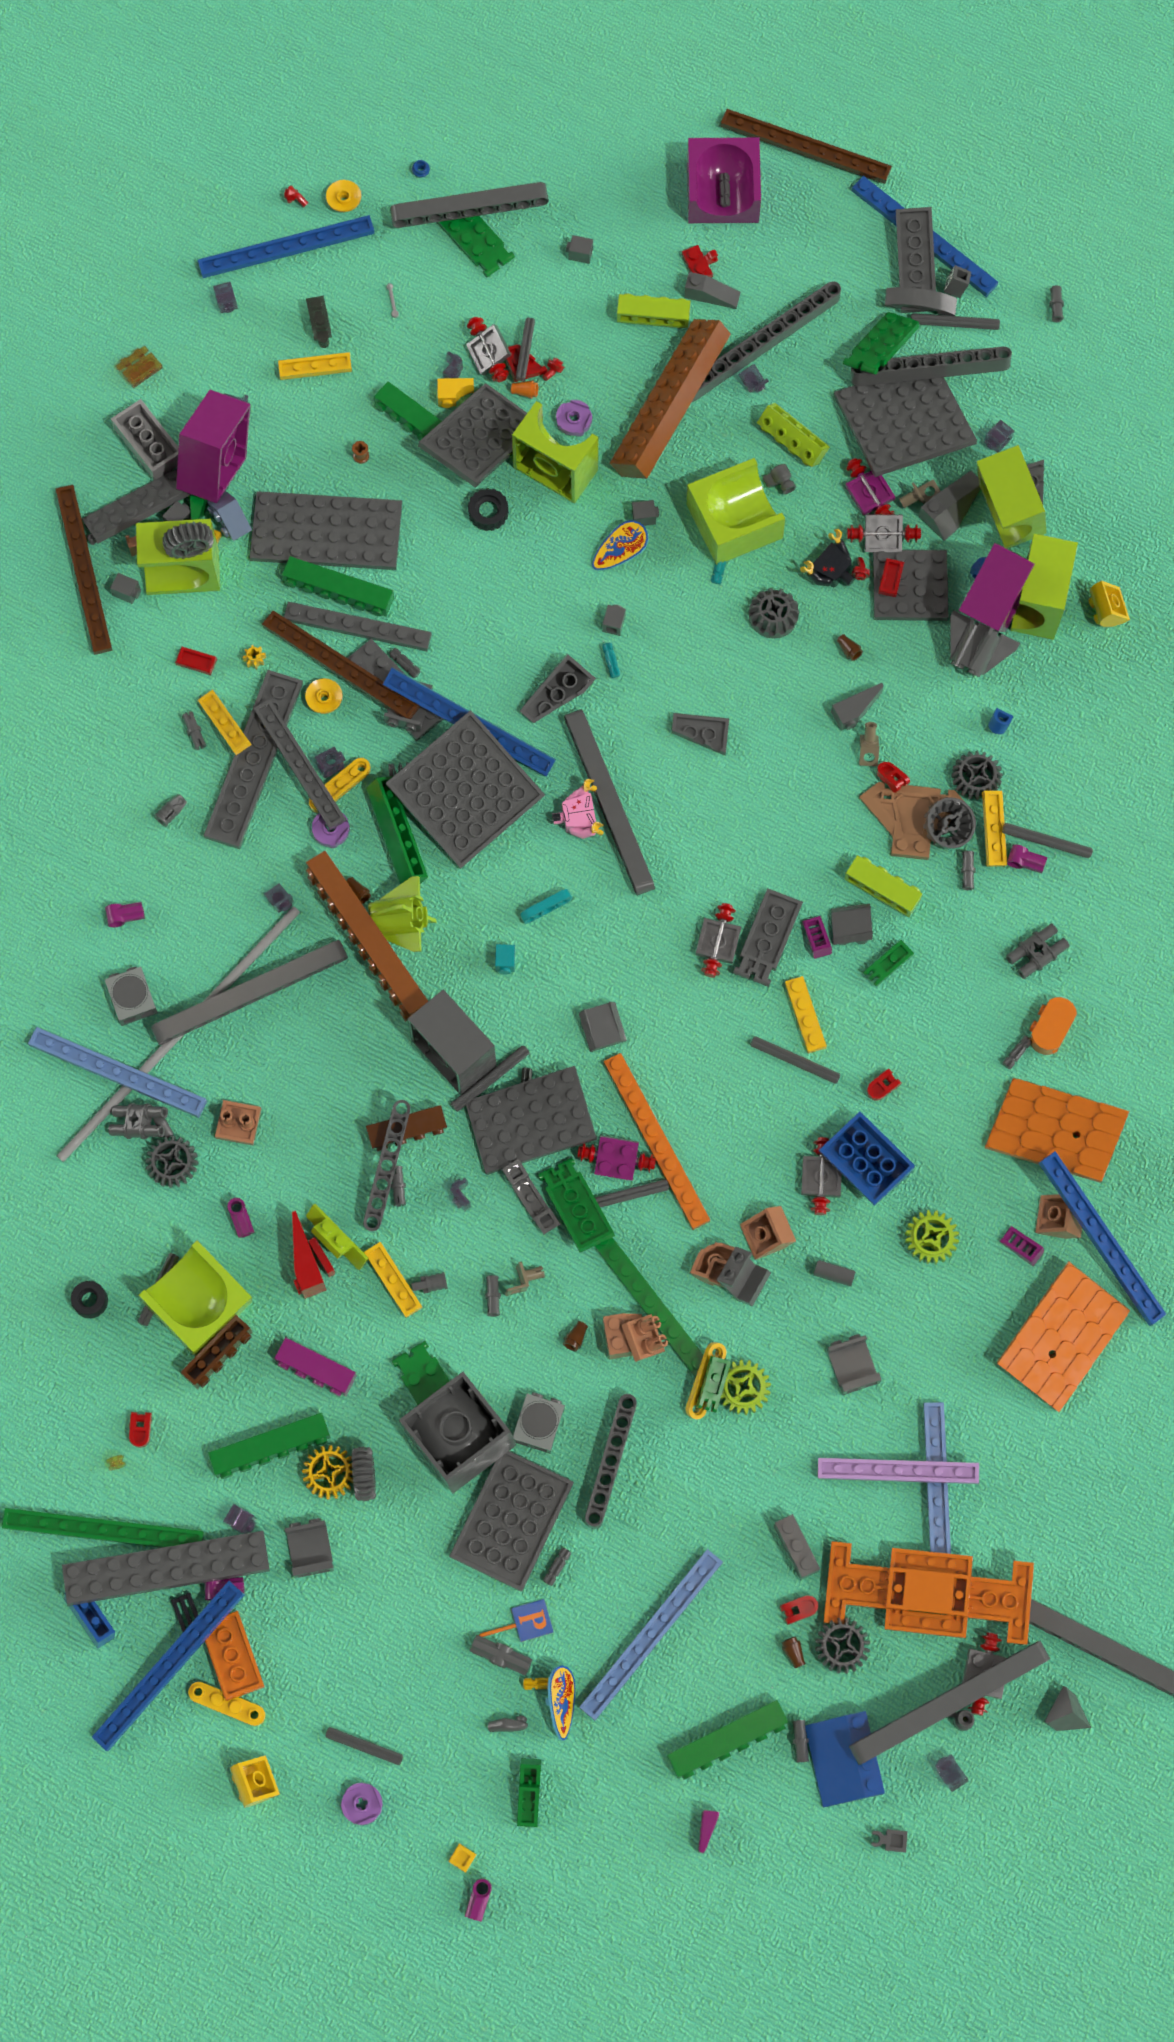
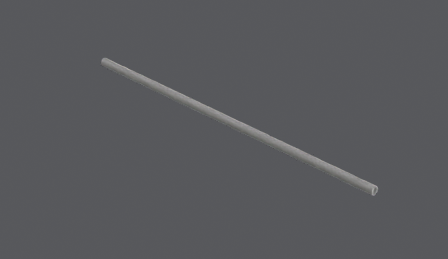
M293 906L205 1000L225 992L300 914L299 910ZM184 1035L162 1044L138 1070L148 1074ZM122 1086L58 1153L57 1157L64 1162L112 1112V1107L114 1105L117 1106L132 1090Z

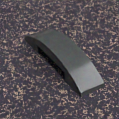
M891 287L886 288L884 306L901 309L903 306L937 311V314L955 316L957 298L927 289Z
M519 1159L504 1167L502 1171L543 1235L559 1226V1221L543 1200Z

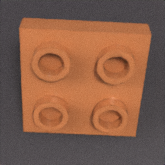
M223 1100L215 1139L253 1146L262 1108Z
M652 1314L621 1324L635 1362L665 1352L664 1347L668 1345V1341L662 1342V1340L667 1338L665 1335H659L657 1328L661 1326V1322L655 1323V1321L660 1320L658 1316L652 1317Z

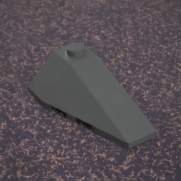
M969 471L933 496L921 507L919 518L943 541L958 530L963 518L981 489L978 476Z
M566 653L520 709V712L535 723L583 694L596 678Z

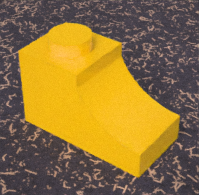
M474 378L437 379L438 407L451 408L456 406L457 401L464 395L474 393Z

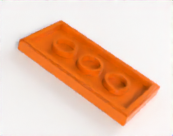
M238 1611L229 1613L205 1640L225 1701L264 1688V1683Z

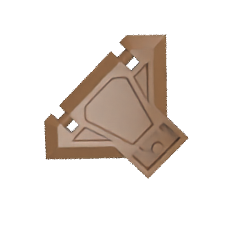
M884 782L876 783L859 796L861 801L892 835L891 856L929 860L931 839L926 837L928 833L923 828L926 820L924 815L928 812L929 806L938 800L949 797L964 801L955 790H948V795L940 794L941 789L906 785L901 786V789L894 793L891 789L884 788ZM884 796H891V799H884ZM941 812L938 815L944 817L951 815V813ZM935 817V820H934V829H935V831H936V829L938 828V826H937L938 819H937L936 817Z

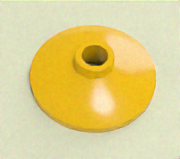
M339 180L332 183L326 192L328 205L338 212L352 211L360 204L362 197L358 185L349 180Z
M327 678L312 682L305 693L306 703L309 708L320 714L335 711L340 706L343 698L340 686L335 681ZM326 696L328 699L326 701H322L321 698Z

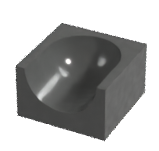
M444 989L408 1018L412 1042L460 1095L496 1067L495 1045Z
M461 1372L399 1419L407 1436L452 1494L516 1446L511 1431L464 1372Z

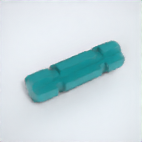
M721 561L718 565L715 563L714 575L711 578L712 583H722L723 577L721 575H724L726 561Z
M605 643L602 645V649L605 653L610 677H619L620 670L612 643Z

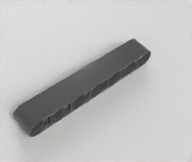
M405 1100L396 1101L392 1107L363 1219L364 1227L369 1231L378 1230L382 1222L410 1114V1104ZM399 1103H404L407 1106V1111L404 1114H399L396 1111V1106ZM394 1122L402 1124V1130L399 1133H394L391 1130V1125ZM389 1141L397 1143V1149L394 1152H389L386 1149V1144ZM384 1160L392 1162V1168L388 1171L383 1170L381 1167ZM379 1179H385L388 1183L387 1187L383 1190L378 1189L376 1186ZM374 1198H380L383 1201L382 1206L378 1209L373 1208L371 1205ZM369 1217H375L378 1220V1224L373 1228L368 1227L366 1224Z
M631 1394L621 1396L585 1516L586 1525L591 1529H598L604 1521L636 1411L637 1401ZM625 1400H630L633 1403V1407L626 1409L622 1406V1403ZM625 1419L628 1425L620 1428L617 1425V1421ZM613 1438H619L622 1440V1444L619 1447H615L611 1444ZM608 1457H614L617 1463L614 1466H609L605 1460ZM608 1476L611 1479V1483L603 1485L600 1482V1478ZM597 1495H602L606 1501L600 1505L594 1501V1498ZM596 1514L600 1517V1521L592 1524L588 1519L589 1516Z

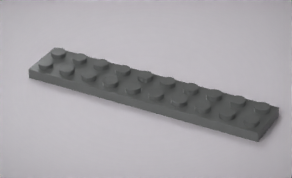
M267 670L254 707L270 699L285 724L288 725L303 686V680ZM252 709L243 732L252 745L238 755L235 754L204 833L205 839L237 849L241 848L278 751L277 746L254 712V709Z
M264 1531L62 1565L67 1606L270 1571Z

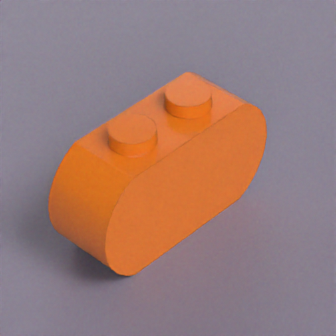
M1062 997L1052 998L1047 1005L1043 1004L1038 1012V1015L1041 1017L1038 1022L1034 1020L1029 1029L1032 1032L1030 1036L1031 1046L1040 1054L1051 1055L1058 1051L1077 1015L1073 1003Z

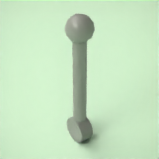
M388 283L386 288L390 294L393 310L392 317L398 318L399 313L396 310L392 291L393 284Z

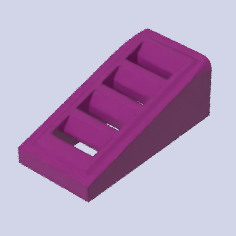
M821 916L802 921L814 959L832 954V946ZM819 925V927L809 929V927Z
M1012 1226L1000 1240V1243L1032 1266L1036 1264L1044 1253V1248ZM1015 1234L1016 1238L1012 1243H1009V1240ZM1020 1239H1022L1023 1241L1019 1247H1015ZM1027 1244L1030 1245L1025 1252L1022 1251ZM1033 1249H1035L1034 1253L1030 1257V1253L1033 1251Z
M708 1810L702 1812L699 1853L703 1854L706 1851L720 1812Z

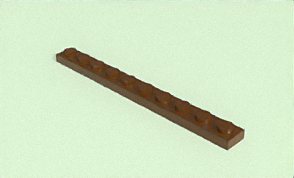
M726 109L720 127L749 137H760V141L865 176L883 184H886L892 169L891 165L730 109Z
M74 485L55 488L94 655L113 651Z
M274 610L262 623L263 628L400 717L411 719L419 710L420 706L384 686L382 680Z

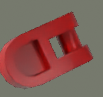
M882 762L878 765L877 776L889 786L892 792L896 793L901 789V786H906L910 783L909 777L891 762Z
M890 1069L884 1071L868 1085L867 1095L870 1099L879 1101L902 1084L899 1079H895ZM887 1080L890 1085L886 1086L883 1081Z
M131 1412L129 1439L131 1444L137 1448L145 1447L149 1443L152 1412H145V1414ZM144 1422V1427H137V1423Z
M808 1595L781 1605V1611L785 1613L787 1618L785 1619L787 1625L814 1615L818 1610L817 1600L813 1596ZM797 1606L799 1614L794 1615L792 1608Z

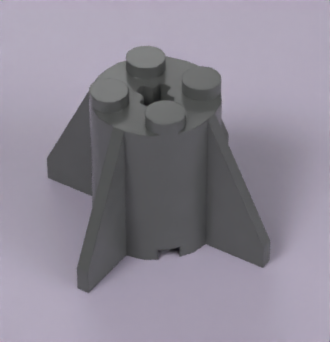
M954 610L950 616L951 664L961 669L967 667L969 668L967 672L977 677L987 673L1015 652L1020 645L1019 642L998 633L993 628L977 623L975 620Z

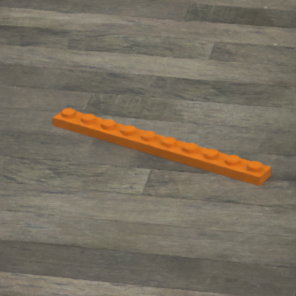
M619 1053L605 1060L604 1065L653 1157L656 1158V1162L668 1181V1185L692 1230L710 1222L707 1212L622 1054Z

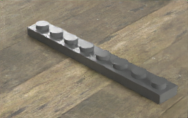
M288 602L284 618L292 623L422 651H428L432 632L293 602Z
M269 699L254 707V712L329 830L346 822L343 813L271 700Z

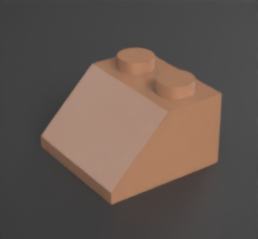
M1059 1194L1041 1195L1035 1233L1064 1239L1081 1238L1082 1227Z
M781 1206L766 1208L740 1224L755 1260L780 1251L796 1242Z
M622 1313L603 1317L609 1360L633 1356L621 1324L641 1318L642 1314Z

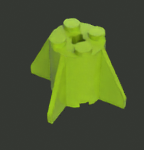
M419 876L409 878L379 900H375L368 905L371 918L386 940L412 952H421V933L424 932L423 928L427 927L428 923H437L435 918L428 916L427 907L421 903L424 900L420 896Z

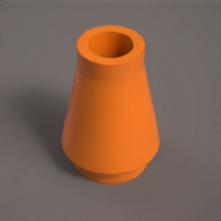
M533 380L512 383L511 385L512 394L531 399L538 396L539 386Z

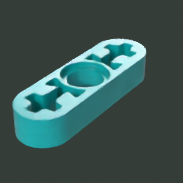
M568 889L561 890L527 908L520 914V917L524 924L531 923L572 900V896Z

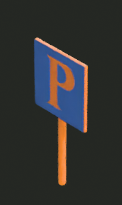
M542 1599L511 1608L515 1624L480 1633L479 1636L485 1637L517 1627L519 1638L522 1642L554 1633L545 1600Z

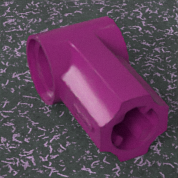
M1015 844L1012 845L1007 864L1016 869L1026 868L1042 874L1047 857L1030 852L1026 847Z
M142 902L126 905L111 904L105 907L108 926L112 928L123 926L125 922L145 919Z
M232 1198L228 1202L227 1207L238 1238L250 1236L255 1232L245 1203L240 1198ZM234 1204L242 1205V1209L239 1212L231 1210Z
M243 1577L205 1582V1600L211 1601L228 1581H231L238 1589L245 1593Z
M482 1878L474 1883L465 1917L482 1922L492 1891V1885L489 1880ZM480 1882L488 1885V1892L486 1894L478 1893L477 1885Z

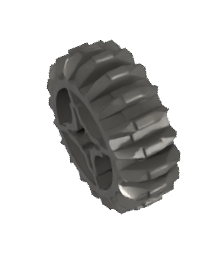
M194 521L174 526L173 529L167 530L162 538L166 554L175 559L202 555L203 552L209 551L212 548V544H214V537L210 526L202 524V522L195 523Z
M978 750L973 755L969 751L967 756L963 754L961 760H956L951 777L954 778L953 785H958L956 790H962V796L968 794L969 800L972 796H975L977 801L980 796L982 797L983 791H998L1003 774L1000 773L1001 766H996L998 761H992V755L986 757V752L979 755ZM986 768L989 770L992 780H990L988 778L989 776L985 774ZM962 771H964L966 773L965 775L969 778L968 783L964 780Z
M175 1136L171 1137V1141L164 1137L165 1142L163 1143L157 1140V1147L151 1145L154 1152H147V1155L151 1158L145 1160L147 1164H150L146 1167L147 1171H151L149 1173L150 1178H154L155 1183L161 1181L162 1187L167 1182L169 1188L173 1187V1183L180 1187V1181L187 1184L186 1177L192 1179L193 1175L190 1172H197L194 1166L199 1164L198 1160H195L198 1157L197 1153H193L195 1150L194 1146L189 1147L190 1142L188 1140L183 1143L182 1137H179L177 1141ZM172 1148L170 1153L162 1154L165 1150ZM180 1150L187 1154V1164L179 1159ZM175 1159L176 1163L169 1165L168 1161ZM157 1160L165 1164L164 1174L157 1170ZM175 1170H182L180 1173L172 1175Z
M370 1447L355 1448L352 1451L355 1498L358 1501L373 1500L376 1497L373 1451Z
M838 1618V1625H835L833 1620L829 1621L831 1628L824 1625L823 1629L826 1633L818 1632V1635L823 1639H816L815 1641L817 1644H821V1646L815 1648L816 1651H822V1654L818 1655V1659L825 1657L826 1660L822 1665L825 1666L829 1662L831 1664L829 1670L832 1671L834 1666H836V1673L838 1674L841 1672V1668H844L845 1674L849 1672L848 1667L853 1672L856 1671L855 1663L862 1667L863 1664L859 1659L865 1661L868 1659L863 1654V1652H870L869 1648H864V1645H869L870 1641H863V1638L867 1637L868 1634L863 1633L861 1635L859 1633L863 1629L862 1626L858 1629L854 1628L857 1623L856 1621H853L851 1626L848 1625V1618L845 1619L844 1624ZM836 1630H847L842 1638L830 1636ZM852 1634L858 1640L859 1651L850 1643ZM847 1637L845 1646L848 1648V1650H845L844 1648V1650L841 1651L838 1655V1652L840 1650V1645L838 1644V1642L840 1641V1643H842V1641H844ZM826 1641L830 1642L835 1648L833 1658L827 1651ZM843 1654L856 1657L849 1662H838Z

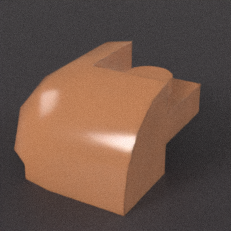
M715 1242V1244L701 1249L690 1273L704 1283L723 1287L717 1279L735 1247Z

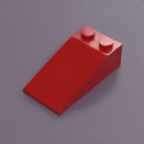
M293 1211L294 1272L297 1278L293 1281L298 1294H303L306 1299L327 1289L296 1211Z

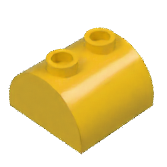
M1099 581L1090 588L1091 598L1088 601L1090 606L1096 610L1097 614L1094 615V620L1098 625L1113 627L1130 620L1120 587Z
M266 1755L240 1762L230 1767L232 1780L236 1784L239 1800L244 1808L280 1795Z

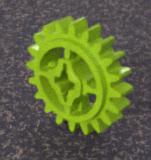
M927 1210L926 1216L920 1212L919 1219L916 1217L912 1218L914 1224L908 1223L907 1227L911 1230H906L905 1235L910 1237L905 1239V1243H911L907 1250H915L912 1254L913 1257L920 1255L919 1262L926 1258V1264H929L930 1260L933 1259L936 1265L938 1258L945 1262V1255L951 1258L952 1253L950 1250L956 1251L957 1248L953 1244H958L959 1240L954 1237H957L959 1232L953 1230L957 1225H950L952 1218L945 1220V1213L939 1217L937 1210L934 1212V1215H931L930 1211ZM929 1223L937 1224L942 1228H935ZM922 1226L924 1235L917 1240V1230ZM931 1234V1236H936L935 1240H933L932 1238L929 1239V1235ZM947 1235V1245L942 1249L940 1240L943 1236ZM922 1246L930 1247L934 1251L925 1250L924 1248H922Z
M740 1360L739 1366L733 1361L732 1369L729 1368L720 1399H725L723 1407L729 1404V1411L731 1412L736 1408L737 1415L740 1414L741 1410H744V1414L747 1415L748 1409L755 1413V1406L762 1409L761 1401L764 1403L768 1402L764 1395L771 1394L769 1390H766V1388L771 1387V1383L765 1382L769 1379V1375L762 1376L765 1369L763 1368L758 1371V1363L751 1367L750 1360H748L747 1365H744L743 1361ZM738 1373H747L743 1378L733 1377ZM754 1377L759 1383L760 1392L755 1390L752 1385ZM748 1381L747 1389L742 1391L740 1394L741 1386H743ZM728 1383L735 1389V1396L733 1398L729 1394ZM744 1397L755 1398L750 1402H740Z

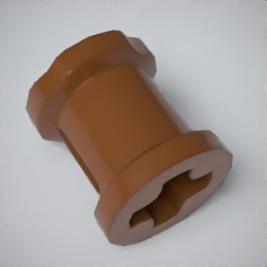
M357 441L352 445L355 462L359 464L366 463L369 460L368 445L364 441Z

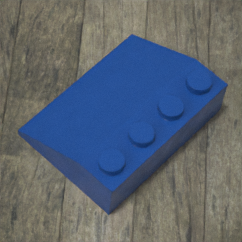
M858 1112L819 1149V1152L874 1206L896 1188L915 1168V1165L861 1112Z
M866 1711L805 1725L823 1808L885 1794L877 1757L858 1765L849 1748V1745L871 1734Z

